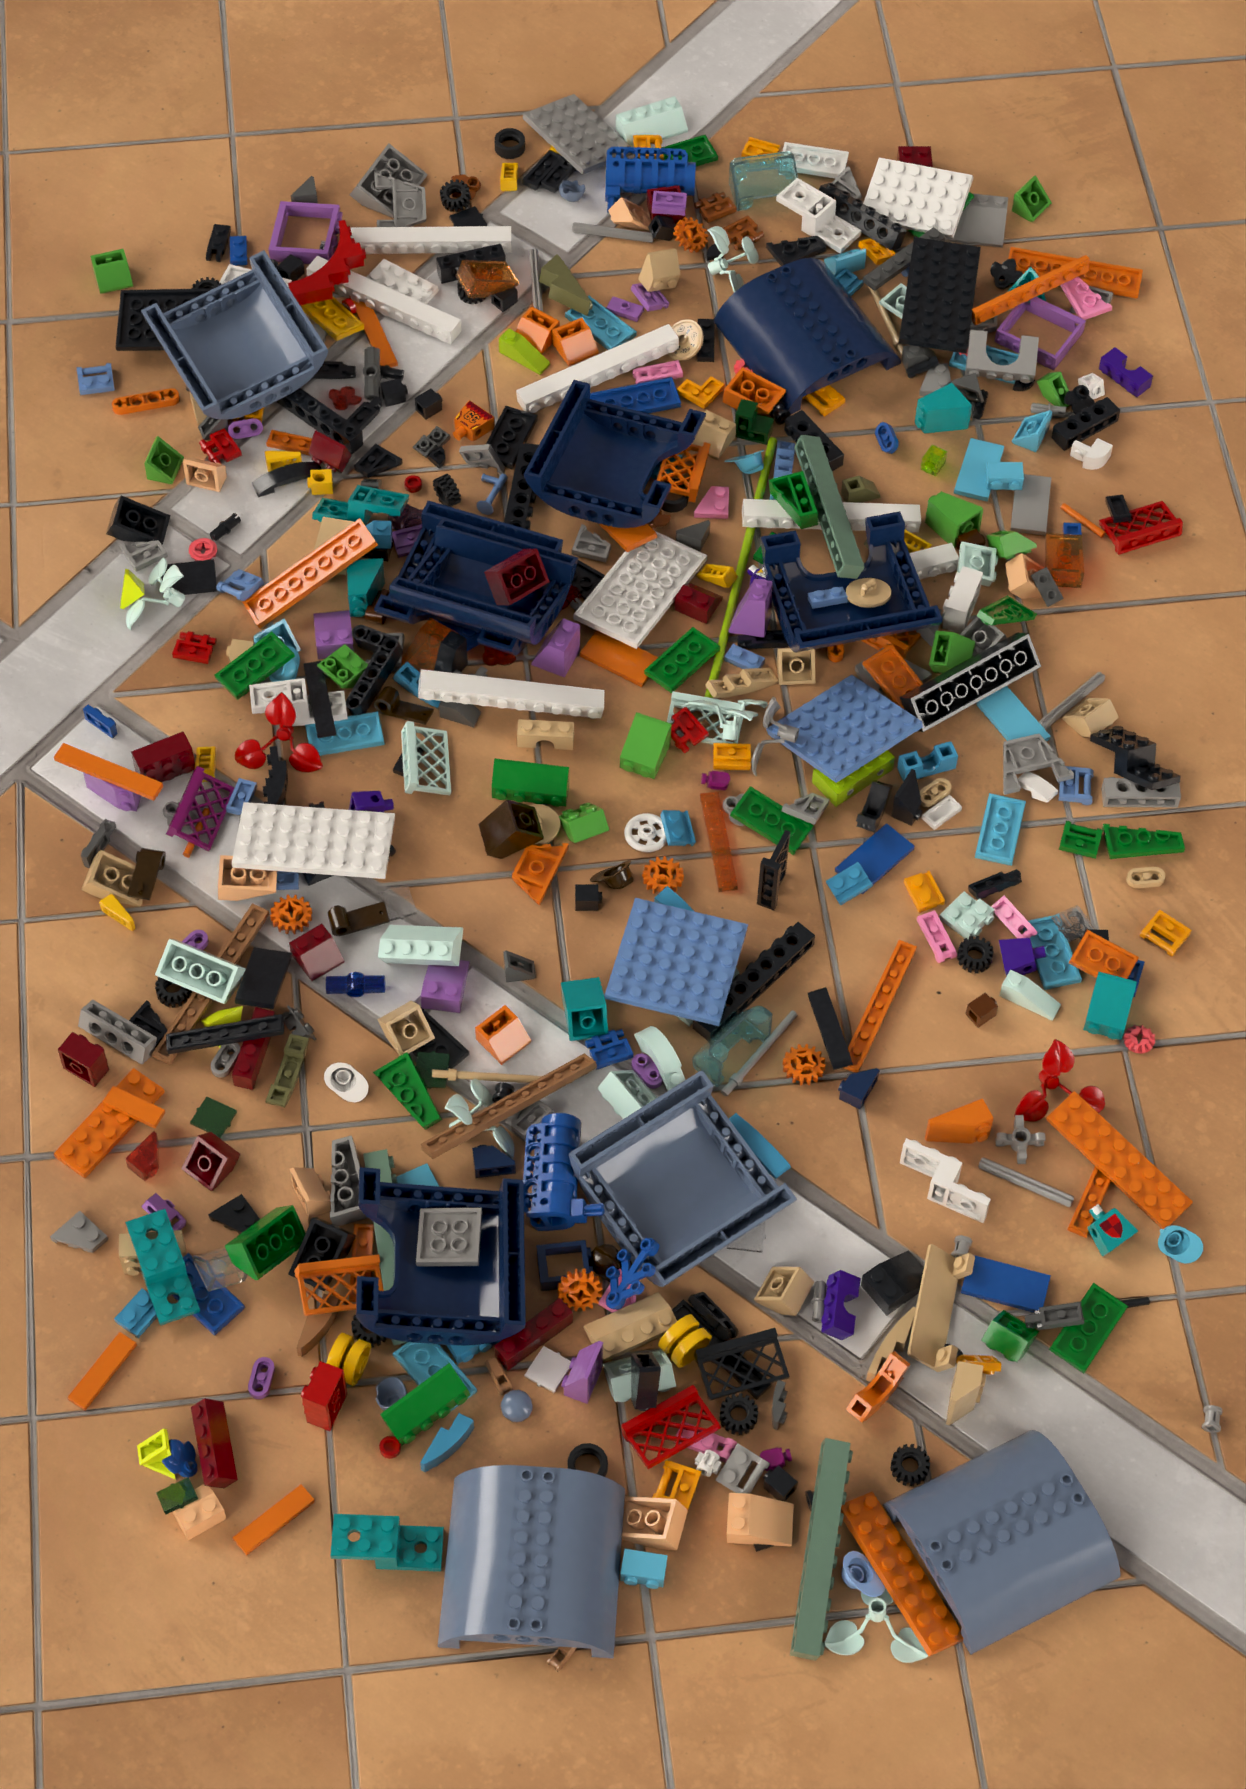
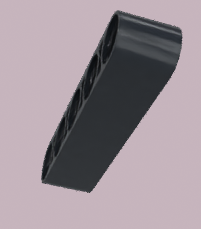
M824 987L808 992L809 1001L833 1070L853 1065L827 988Z

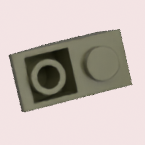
M855 476L842 480L841 495L845 502L862 503L880 498L874 482Z

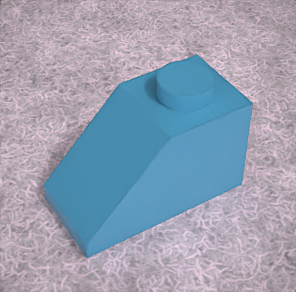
M373 520L365 525L378 544L375 548L391 549L392 521Z

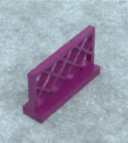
M197 766L190 777L166 835L171 837L176 835L209 851L226 814V807L234 787L204 773V769ZM203 779L210 782L212 788L205 790L202 785ZM224 789L229 791V796L222 798L218 790ZM214 791L218 800L210 802L206 793ZM203 795L206 803L198 805L195 797ZM220 803L222 812L215 813L212 805ZM208 806L211 815L203 817L200 808ZM196 810L199 818L191 820L189 811ZM213 818L216 826L208 828L205 820ZM201 822L205 830L197 832L194 823ZM189 825L192 834L182 832V827ZM206 833L209 838L208 844L202 842L198 835Z

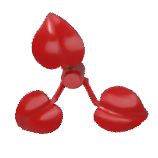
M283 692L269 702L265 709L267 720L273 725L280 724L276 735L263 747H260L259 742L255 739L245 740L238 746L235 752L237 763L249 769H258L266 761V754L263 750L276 739L281 741L290 740V747L293 753L289 757V762L293 768L300 772H314L323 767L319 752L312 744L300 743L296 749L294 748V737L292 736L294 727L292 725L296 720V712L291 701Z
M1054 1039L1051 1047L1043 1057V1070L1039 1073V1080L1042 1082L1040 1087L1042 1088L1043 1095L1038 1090L1028 1092L1019 1102L1014 1117L1015 1115H1023L1024 1121L1029 1122L1042 1119L1049 1109L1048 1102L1044 1100L1047 1097L1046 1088L1055 1089L1060 1087L1069 1095L1072 1093L1059 1082L1058 1078L1061 1072H1069L1075 1062L1072 1051L1061 1041ZM1087 1086L1080 1091L1079 1095L1098 1113L1103 1110L1105 1099L1098 1087Z

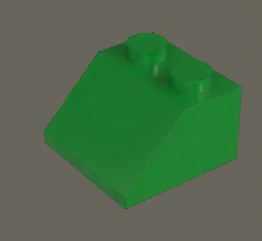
M1003 1310L991 1321L981 1341L986 1343L989 1349L997 1350L1004 1354L1003 1356L1007 1360L1018 1362L1023 1358L1040 1331L1035 1328H1026L1025 1322Z

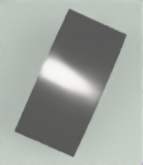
M436 426L428 436L423 435L413 446V449L427 458L428 454L445 445L451 437L447 432Z
M781 1380L777 1381L772 1403L771 1416L773 1429L778 1430L780 1423H785L788 1412H785L786 1404L784 1403L788 1391L785 1390L786 1382Z

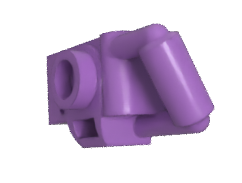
M157 1193L147 1199L142 1205V1208L148 1214L166 1209L170 1222L176 1217L179 1221L172 1226L173 1231L181 1230L186 1225V1219L174 1208L175 1205L169 1199L163 1200Z

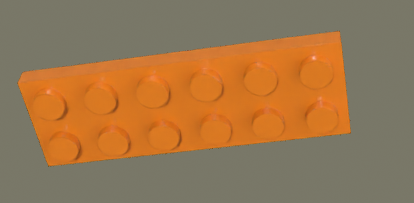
M135 1068L116 1086L152 1104H155L165 1093L161 1086ZM101 1102L54 1152V1157L83 1178H86L138 1121L103 1105V1102Z

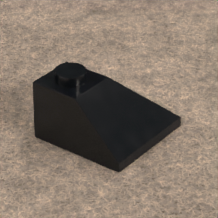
M914 769L910 770L894 797L891 816L910 826L913 825L915 820L918 821L923 812L920 810L922 801Z

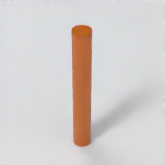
M1066 503L1061 505L1060 509L1099 537H1104L1106 532Z
M209 808L203 809V817L210 814ZM197 822L195 826L197 832L203 829L201 822ZM188 842L183 855L189 858L195 845Z

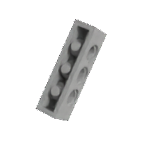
M1109 777L1104 778L1101 788L1103 807L1178 808L1181 799L1179 783L1150 790L1126 778Z
M91 1000L81 1009L78 1027L140 1064H143L152 1056L157 1037L95 1000Z

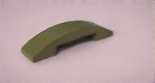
M293 1034L289 1035L284 1049L283 1060L274 1085L271 1084L266 1103L286 1107L298 1081L309 1038Z

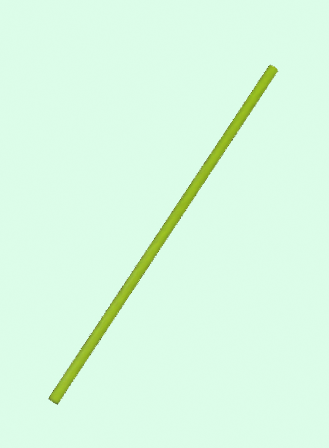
M770 437L763 460L764 468L760 472L754 499L763 500L777 444V439L774 437ZM756 527L746 528L736 569L738 578L732 585L718 641L720 650L715 654L709 680H718L730 634L729 627L735 614ZM706 689L705 697L713 698L709 690Z

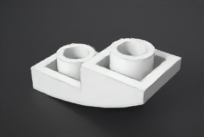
M1026 772L1018 778L1021 788L1031 791L1032 798L1048 803L1058 794V790L1053 785L1036 774Z

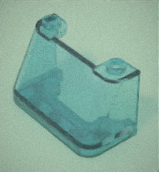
M788 151L735 158L730 162L729 186L737 211L749 209L753 205V199L776 197L798 178L794 154Z
M754 1006L737 1014L694 1054L692 1059L693 1067L698 1072L703 1070L711 1083L718 1087L724 1082V1076L721 1073L724 1067L722 1063L728 1058V1051L742 1038L749 1044L755 1039H759L764 1043L771 1035L773 1014L763 1006Z

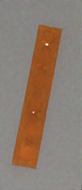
M719 792L701 793L700 802L718 891L738 890Z

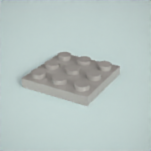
M420 1208L416 1265L479 1266L482 1208Z

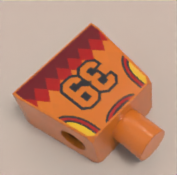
M469 400L454 419L455 431L453 436L457 440H461L465 436L469 440L475 441L494 429V416Z

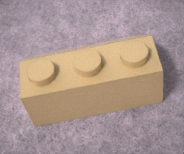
M958 1361L951 1386L946 1425H951L974 1410L975 1403H980L986 1380V1374L982 1373L983 1365Z

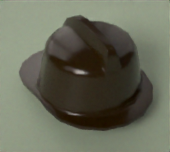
M631 860L596 873L590 878V882L603 880L613 889L626 887L634 881L629 868Z
M610 1244L596 1246L591 1252L592 1259L588 1260L589 1266H593V1271L610 1282V1279L606 1276L608 1268L614 1266L618 1270H622L621 1261L617 1259L619 1251Z

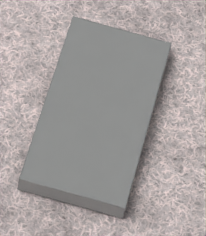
M1024 474L1022 490H1014L1010 531L1046 536L1051 477Z

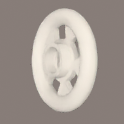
M649 813L639 814L630 819L625 827V839L637 851L654 852L664 847L667 843L661 817ZM647 821L648 824L640 825V822ZM658 824L661 829L656 830L654 825ZM632 829H638V835H632ZM656 836L661 838L658 842L653 841ZM639 840L647 841L646 845L638 843Z

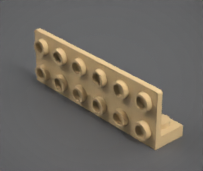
M930 1244L927 1249L907 1354L936 1372L955 1367L958 1348L954 1345L946 1347L944 1345L947 1340L958 1279L972 1274L975 1256L967 1253L955 1258L937 1246Z

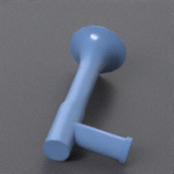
M486 474L482 475L481 481L495 484L487 499L477 502V509L482 514L491 515L493 513L491 504L508 479L506 474H501L499 478Z

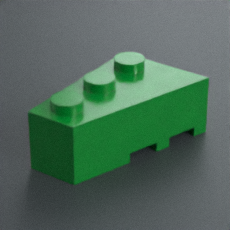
M803 471L769 480L771 495L800 529L818 525V512Z

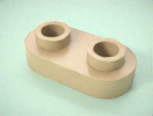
M939 778L921 789V806L932 807L947 797L951 791V783L947 779Z
M1159 867L1133 868L1128 872L1126 881L1132 888L1159 887L1164 883L1165 872Z

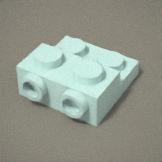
M961 542L957 572L960 573L962 566L983 572L981 585L990 586L992 582H995L997 575L994 571L998 562L996 548Z
M963 892L939 915V919L963 938L969 940V936H978L982 928L993 921L994 909L980 898L976 901L966 892Z

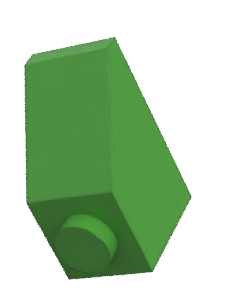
M1061 372L1047 373L1036 381L1043 397L1054 406L1066 408L1070 406L1064 403L1065 394L1069 389Z

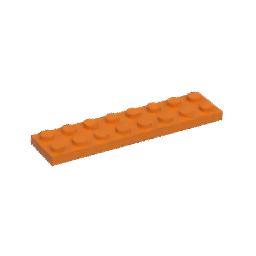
M1015 247L1010 248L1008 259L1015 260L1016 271L1024 274L1029 267H1032L1039 276L1078 259ZM1090 261L1089 272L1078 277L1089 286L1112 292L1114 295L1138 299L1143 270Z
M359 518L256 591L246 601L242 602L256 625L261 629L378 546V544Z
M1075 1091L1047 1116L1046 1120L1161 1229L1172 1225L1193 1204L1189 1197Z
M873 1491L845 1502L841 1506V1513L844 1514V1523L928 1656L962 1642L964 1638L961 1635L960 1627Z

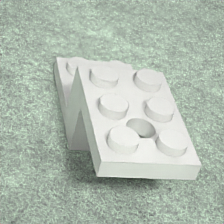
M796 178L776 196L777 202L802 216L801 231L810 236H818L825 245L840 254L861 236L860 229L835 215V199L799 178Z
M305 678L249 685L252 714L265 713L269 702L283 692L291 701L296 712V720L292 726L315 724L310 696L307 695ZM344 690L328 692L333 720L348 719Z
M906 1138L902 1148L900 1164L932 1177L927 1199L984 1223L991 1199L983 1193L969 1190L965 1185L957 1184L962 1162L955 1157L941 1154L934 1148L925 1147L916 1140Z

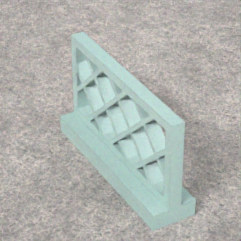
M673 691L667 722L671 723V725L674 724L671 721V716L674 715V707L683 709L684 704L688 702L705 700L719 705L723 722L726 724V720L735 716L734 713H726V711L740 710L742 703ZM695 704L686 706L691 713L700 711L703 716L697 720L701 722L706 719L710 724L706 730L710 731L713 729L718 735L713 739L707 737L701 741L702 743H738L744 717H741L737 740L729 742L722 739L723 733H720L716 726L720 725V721L713 724L709 719V716L713 714L718 715L716 709ZM680 730L676 732L680 738L684 736Z
M407 721L401 731L405 793L412 794L413 791H421L450 796L451 780L447 731L414 726V722ZM416 733H421L426 738L421 741L416 736ZM433 736H441L442 742L439 744ZM428 740L435 746L432 750L424 744ZM421 747L427 754L422 756L417 752V748ZM437 749L443 754L441 759L433 753ZM430 756L436 763L431 765L425 758ZM420 762L428 768L424 772L418 767ZM437 765H440L444 769L443 774H440L435 769ZM431 771L437 778L432 781L426 775L428 772ZM423 778L428 785H419V779ZM440 780L445 785V788H440L436 782Z

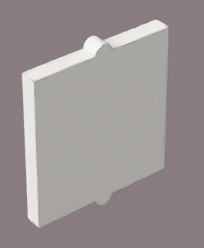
M543 1346L524 1377L537 1383L538 1387L542 1386L554 1393L568 1373L571 1361L561 1356L560 1352L556 1353Z

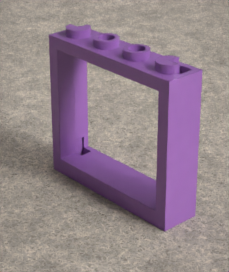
M280 201L269 245L270 259L282 262L291 254L296 258H300L304 264H311L316 256L329 261L335 252L334 246H337V234H340L338 221L342 220L343 212H340L339 205ZM288 216L330 218L331 221L324 250L281 247Z
M1034 297L1029 300L1030 303L1027 301L1014 307L996 330L995 342L1019 353L1020 338L1008 332L1025 310L1072 332L1055 355L1038 348L1037 363L1055 370L1084 332L1086 320L1038 297Z

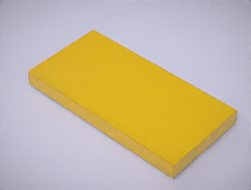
M334 297L325 301L301 305L302 310L335 341H339L364 329V324Z

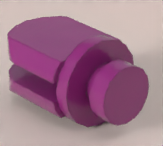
M709 771L708 775L702 773L701 784L707 783V788L725 791L730 782V775L727 772Z
M781 1447L762 1451L759 1457L770 1463L769 1467L764 1470H774L778 1465L783 1468L786 1466V1460L791 1462L790 1449H785L786 1452H782Z

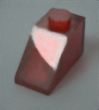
M155 1131L125 1158L127 1167L144 1181L149 1177H153L159 1169V1140Z

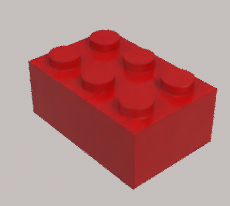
M320 1361L318 1366L314 1367L311 1371L309 1385H305L302 1390V1405L304 1406L307 1423L331 1431L348 1394L344 1370Z

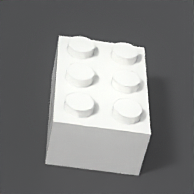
M962 566L960 573H956L954 578L955 584L954 586L951 585L948 596L950 597L945 600L943 605V629L961 634L966 628L980 593L983 572Z

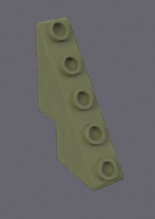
M556 254L542 267L539 282L550 287L548 298L588 316L589 310H592L593 307L592 301L588 298L561 257Z

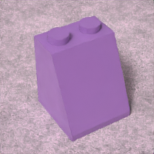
M765 579L753 580L736 608L729 627V633L765 637L772 615V581Z
M563 618L548 634L531 665L565 678L580 651V624Z

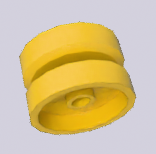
M691 1314L684 1316L674 1323L658 1343V1346L666 1354L672 1353L671 1360L679 1368L692 1362L695 1359V1350L707 1347L712 1339V1336L706 1329H698L699 1322Z
M342 1332L335 1340L326 1363L343 1369L346 1384L355 1386L366 1368L371 1352V1343L361 1339L354 1342L353 1336Z

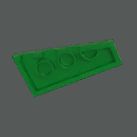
M1007 595L980 609L977 617L984 624L992 626L1034 620L1037 613Z
M1103 824L1102 826L1109 859L1183 853L1185 850L1181 832L1156 830L1154 832L1147 831L1146 828H1138V830L1128 829L1127 826L1120 825L1119 827H1110V824Z

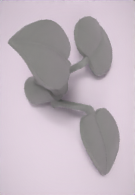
M772 697L763 718V726L768 728L770 723L778 726L777 736L780 739L762 740L761 743L757 744L752 757V770L755 776H757L756 768L765 744L785 743V740L795 743L798 738L799 728L783 725L773 720V716L781 708L775 697Z

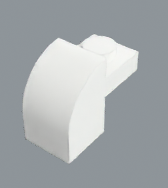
M1099 438L1096 439L1091 447L1075 440L1072 444L1070 456L1082 461V468L1090 470L1099 469L1110 458L1113 445Z

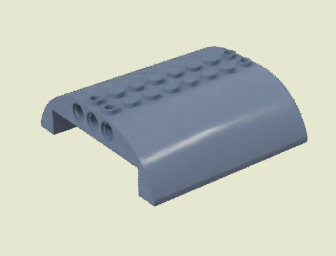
M265 250L249 257L252 267L251 271L165 313H162L157 303L141 310L202 412L214 419L239 418L295 392L318 372L328 354L326 345Z
M703 1070L569 1153L573 1171L590 1204H604L605 1213L598 1217L620 1248L626 1249L631 1253L630 1261L634 1263L641 1252L640 1244L645 1238H652L659 1243L657 1254L651 1257L647 1256L639 1268V1271L642 1270L645 1263H651L655 1266V1274L646 1278L659 1287H664L797 1201V1198L786 1183L781 1186L776 1184L711 1095L714 1085Z
M1030 1430L883 1504L893 1523L900 1521L961 1624V1635L964 1638L963 1643L970 1655L1115 1581L1121 1576L1115 1548L1098 1511L1059 1450L1047 1437L1035 1430Z
M494 1465L474 1468L455 1477L438 1647L460 1649V1641L462 1640L591 1649L592 1657L614 1659L625 1488L617 1482L598 1474L552 1467Z

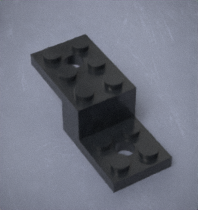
M1114 726L1109 730H1099L1097 733L1090 735L1091 742L1115 752L1114 774L1150 790L1180 783V775L1174 773L1173 770L1160 767L1159 764H1155L1156 743L1150 741L1149 738L1138 736L1135 732L1127 731L1121 726Z

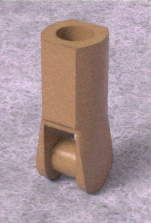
M495 1356L486 1360L485 1365L500 1396L507 1390H513L498 1357ZM504 1379L505 1382L499 1385L498 1381Z
M558 1647L547 1660V1664H552L556 1667L555 1670L559 1672L577 1648ZM559 1653L564 1656L562 1660L557 1658Z

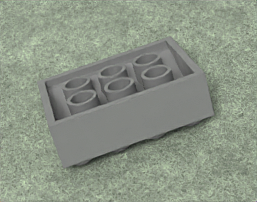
M388 143L351 192L350 196L362 206L394 218L392 189H375L374 173H380L382 176H390L395 178V180L406 181L420 186L428 174Z
M973 194L974 198L961 214L954 238L946 237L945 241L1003 248L1008 197Z

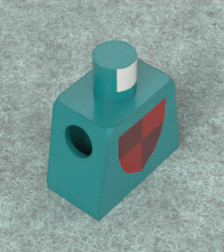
M1097 1204L1089 1210L1096 1221L1088 1226V1231L1102 1257L1138 1232L1116 1208L1105 1213L1100 1205Z

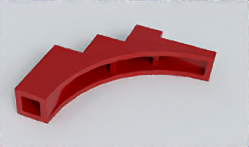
M345 220L338 221L340 239L331 259L313 274L288 283V288L300 306L333 299L334 285L348 283V275H351L350 269L364 266V259H366L365 249H361L360 243H355L354 238L350 237L352 236L351 228L346 225Z

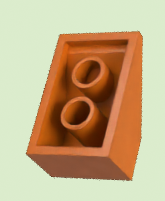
M742 367L724 388L723 403L737 410L741 399L750 400L758 403L757 413L769 414L786 393V389Z
M982 1098L929 1119L925 1140L929 1142L968 1144L977 1141L983 1142L990 1135L994 1118Z

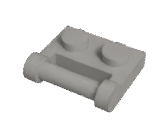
M737 1443L716 1481L735 1493L750 1494L764 1469H767L770 1463ZM752 1462H757L758 1464L744 1488L738 1487Z

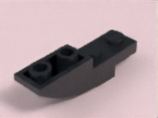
M277 746L269 747L270 754H267L268 766H272V769L268 770L269 778H265L266 786H263V795L268 798V801L264 802V804L283 805L288 786L286 760L279 761Z

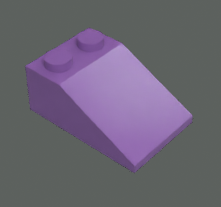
M350 610L313 614L318 659L327 658L344 644L354 652Z
M83 772L88 789L118 809L137 812L141 795Z
M459 960V966L428 965L420 996L421 1007L423 1009L460 1013L470 961Z
M597 1341L579 1350L577 1357L573 1356L569 1366L571 1369L569 1376L565 1375L562 1382L564 1396L588 1404L603 1368V1342Z

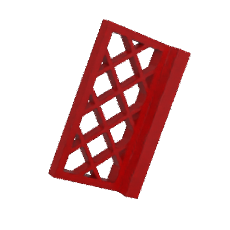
M1163 501L1130 510L1131 523H1113L1111 517L1099 520V525L1115 545V552L1118 555L1181 536L1183 521L1180 518L1176 519ZM1161 508L1163 510V513L1156 512L1154 510ZM1143 513L1147 514L1148 516L1147 518L1138 516V514ZM1155 516L1159 517L1160 519L1159 521L1150 519V517ZM1163 519L1170 520L1167 522H1162ZM1135 521H1139V522H1143L1144 524H1143V526H1142V525L1134 524V522H1135ZM1112 523L1116 524V526L1114 528L1107 526V524ZM1147 524L1154 525L1151 527H1146ZM1119 525L1128 527L1127 531L1118 529ZM1131 528L1138 530L1135 532H1130ZM1115 533L1120 534L1122 536L1115 537Z
M691 1385L657 1404L656 1408H650L623 1423L621 1429L622 1436L626 1442L631 1444L647 1469H650L721 1429V1425L698 1395L696 1387ZM696 1403L701 1407L700 1413L688 1412L689 1407ZM675 1415L683 1416L682 1423L670 1422L671 1417ZM686 1418H697L696 1426L685 1425ZM701 1419L711 1421L713 1425L709 1428L700 1427ZM657 1425L665 1426L664 1433L652 1432L653 1427ZM668 1428L680 1429L678 1437L667 1435ZM683 1429L695 1431L694 1436L689 1439L681 1437ZM639 1435L647 1436L645 1444L636 1443L634 1438ZM650 1438L662 1439L660 1447L649 1445ZM665 1440L675 1441V1447L672 1449L663 1448ZM647 1450L658 1452L657 1457L649 1461L646 1458Z

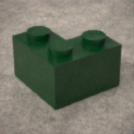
M741 399L735 414V437L767 445L773 431L774 419L758 415L757 402Z

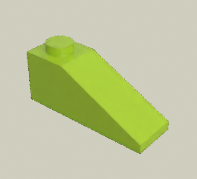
M508 328L499 337V353L539 375L550 366V362L521 334Z

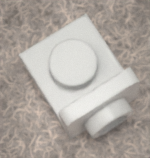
M1091 373L1078 378V384L1088 388L1089 396L1092 399L1105 395L1104 381L1099 376Z

